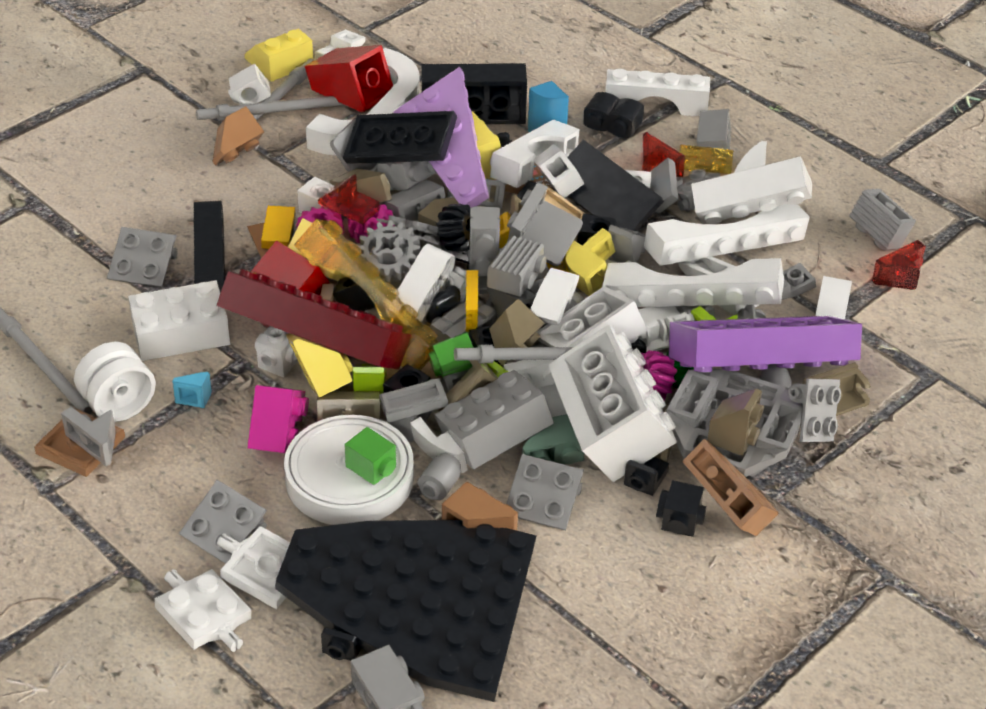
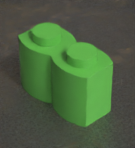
M467 332L432 345L433 352L428 354L435 377L441 375L443 378L450 374L469 370L473 366L469 360L455 361L454 359L455 348H474Z

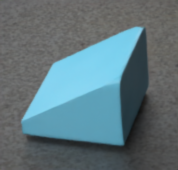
M200 372L173 379L175 403L205 408L212 393L209 372Z

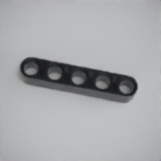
M222 200L194 202V284L217 280L221 293L225 281Z

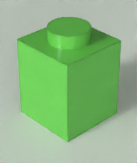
M369 427L364 428L344 444L346 467L372 485L377 484L384 477L390 476L396 468V445Z

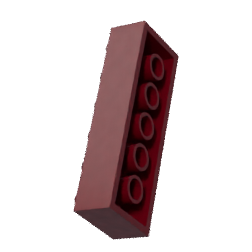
M240 269L239 273L228 271L216 305L378 367L400 369L411 338L410 334L402 332L404 326L378 319L370 313L351 309L348 305L323 299V296L296 289V286L281 281L278 282L266 275L245 269Z

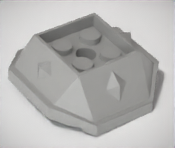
M712 369V372H696L688 370L666 412L676 426L672 431L682 457L686 458L703 439L708 440L710 420L722 400L753 389L761 390L760 404L764 405V410L760 421L756 425V427L760 428L756 444L754 446L749 445L743 456L714 446L745 477H754L768 466L787 457L801 428L803 403L793 402L788 396V389L786 387L736 371Z

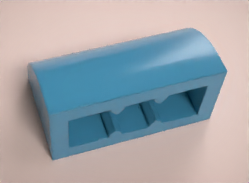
M553 81L529 88L528 132L537 129L551 120L567 124L569 96Z

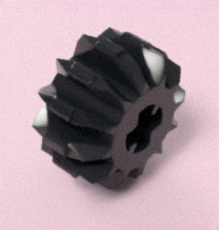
M449 204L442 208V212L438 213L439 222L436 223L438 226L437 235L440 236V244L447 251L459 252L470 249L471 208L469 205Z

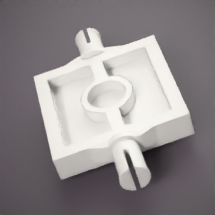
M261 526L242 542L234 540L225 533L222 534V537L220 536L217 546L227 550L232 555L231 559L220 570V578L277 609L286 599L283 594L275 589V583L290 542Z
M172 569L171 572L168 571L164 579L173 589L155 598V608L193 650L216 640H222L232 652H235L236 648L237 650L240 649L243 645V640L233 631L237 626L251 619V609L213 569L188 581H185L175 569Z

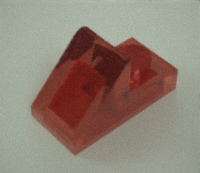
M648 132L643 133L641 171L650 172L665 159L670 158L675 162L676 177L683 178L686 156Z
M356 174L336 184L318 199V204L362 225L380 210L379 201L357 191Z
M916 240L877 259L872 282L875 285L915 290L926 246L919 240Z

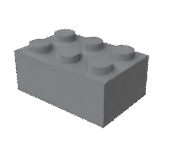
M515 370L503 373L495 381L475 389L470 395L458 402L448 404L443 410L434 414L442 434L448 431L464 452L466 463L473 470L554 424L544 394Z

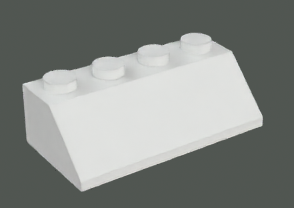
M801 156L691 184L695 212L702 224H718L724 219L733 217L743 218L749 215V213L771 211L778 206L786 204L796 205L812 198V181Z

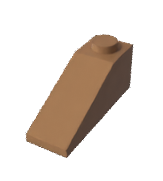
M703 439L682 461L739 529L757 536L779 514L763 494L708 440Z

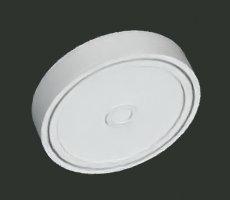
M339 415L322 419L303 429L288 446L284 458L286 489L293 504L305 515L319 522L337 525L362 521H379L395 512L406 501L412 490L414 481L413 452L405 436L398 429L380 419L363 415ZM366 427H369L396 445L395 470L390 476L384 477L375 485H372L347 468L345 464L344 444Z

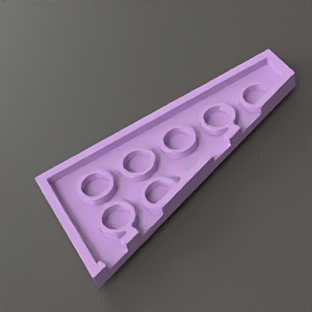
M458 67L393 112L454 111L456 113L457 120L444 161L428 162L459 204L469 205L472 208L487 200L489 194L480 162L481 155L477 147V136L472 111L468 103L469 96L464 83L465 77L462 69Z

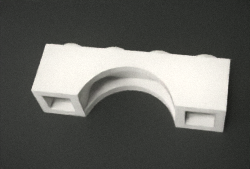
M607 69L605 92L613 94L619 99L629 98L636 101L650 96L664 97L678 107L681 115L700 116V111L708 110L710 77L698 74L681 75L671 72L654 73L650 71Z
M556 120L549 121L493 152L490 159V177L513 187H520L527 183L528 180L533 179L535 157L553 144L560 148L568 157L578 146L580 129Z

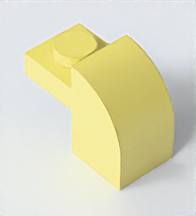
M603 228L590 237L583 245L574 240L566 253V263L569 272L580 277L576 287L588 296L602 288L607 269L605 260L616 252L611 234Z

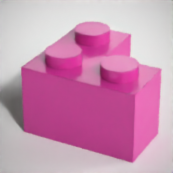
M255 385L247 448L286 453L291 441L299 434L298 429L295 428V422H301L302 416H306L308 412L309 398L305 397L306 391Z

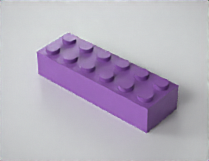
M834 316L670 322L669 358L679 361L682 367H694L696 372H712V367H721L722 370L738 371L742 365H749L750 369L758 370L768 369V364H776V367L794 368L795 363H803L804 366L820 367L822 362L830 361L831 365L844 366L848 364V360L861 359L862 324Z

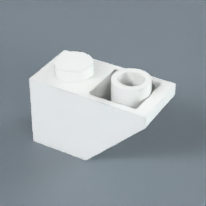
M555 144L535 157L534 164L553 189L563 198L584 184L577 169Z

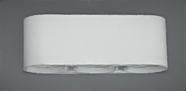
M429 243L426 244L393 296L387 309V316L412 329H416L429 311L434 296L440 292L452 272L456 260L455 256Z

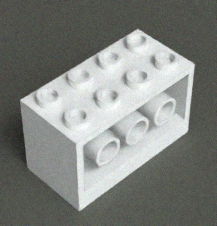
M609 324L547 365L582 451L612 482H615L625 475L626 464L629 460L644 464L677 443V440L672 431L676 426L669 414L663 412L662 409L666 404L658 391L653 390L656 382L650 372L643 368L647 364L646 360L637 348L631 349L632 345L623 332L618 334Z

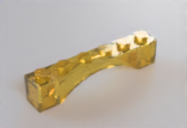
M316 219L296 241L294 246L311 265L327 267L353 279L371 298L382 320H388L404 326L402 332L410 334L411 338L401 367L409 364L421 371L430 360L428 353L433 352L432 345L438 343L436 340L437 334L429 326L423 325L418 320L416 310L401 301L398 297V290L390 283L383 281L379 276V269L371 262H366L360 255L362 253L361 249L342 235L343 229L333 220Z

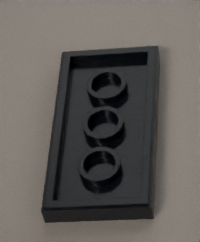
M454 111L357 115L343 159L346 164L444 161L457 115Z
M584 139L567 157L577 169L584 182L581 187L567 197L591 215L616 219V226L638 231L664 202L662 197Z

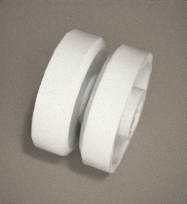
M116 341L104 343L87 353L78 364L74 375L76 389L88 401L95 414L100 417L107 411L112 410L114 422L127 420L138 414L148 405L154 395L156 386L153 373L141 362L136 352L126 343Z

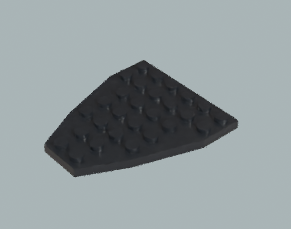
M462 520L362 521L296 529L276 578L275 589L326 628L355 636L357 646L368 653L390 645L395 655L402 656L408 668V675L427 686L494 702L537 535L508 528H494L489 524H482L477 528H466L463 526Z

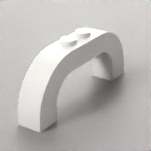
M383 49L393 87L366 115L394 113L393 111L420 94L419 70L415 63L407 56L391 49ZM319 114L306 127L307 149L336 156L330 146V142L352 120H339Z

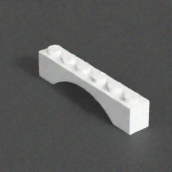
M786 204L778 206L771 211H761L746 220L728 224H696L675 219L648 223L644 248L659 266L706 258L708 256L804 240L810 216L798 204Z
M781 258L750 259L739 266L725 271L698 276H674L658 273L636 262L608 263L602 287L605 286L635 301L637 307L781 304L784 275Z

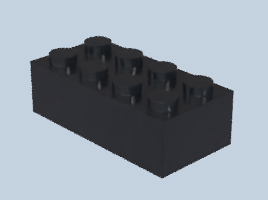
M526 63L421 64L422 92L460 67L465 77L464 83L469 96V107L480 120H483L486 125L526 124Z

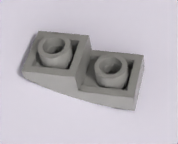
M801 263L783 271L784 286L781 300L800 295L816 287V279Z

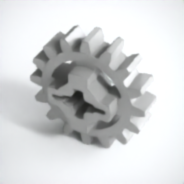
M389 220L385 227L378 222L376 230L368 227V237L360 236L361 245L357 246L360 266H364L367 275L373 272L375 280H378L382 275L385 276L386 282H390L391 276L394 275L398 280H402L401 273H408L421 251L419 237L414 236L412 227L405 230L403 222L399 223L397 227L393 226L392 220ZM408 246V252L405 256L404 253H406V247Z

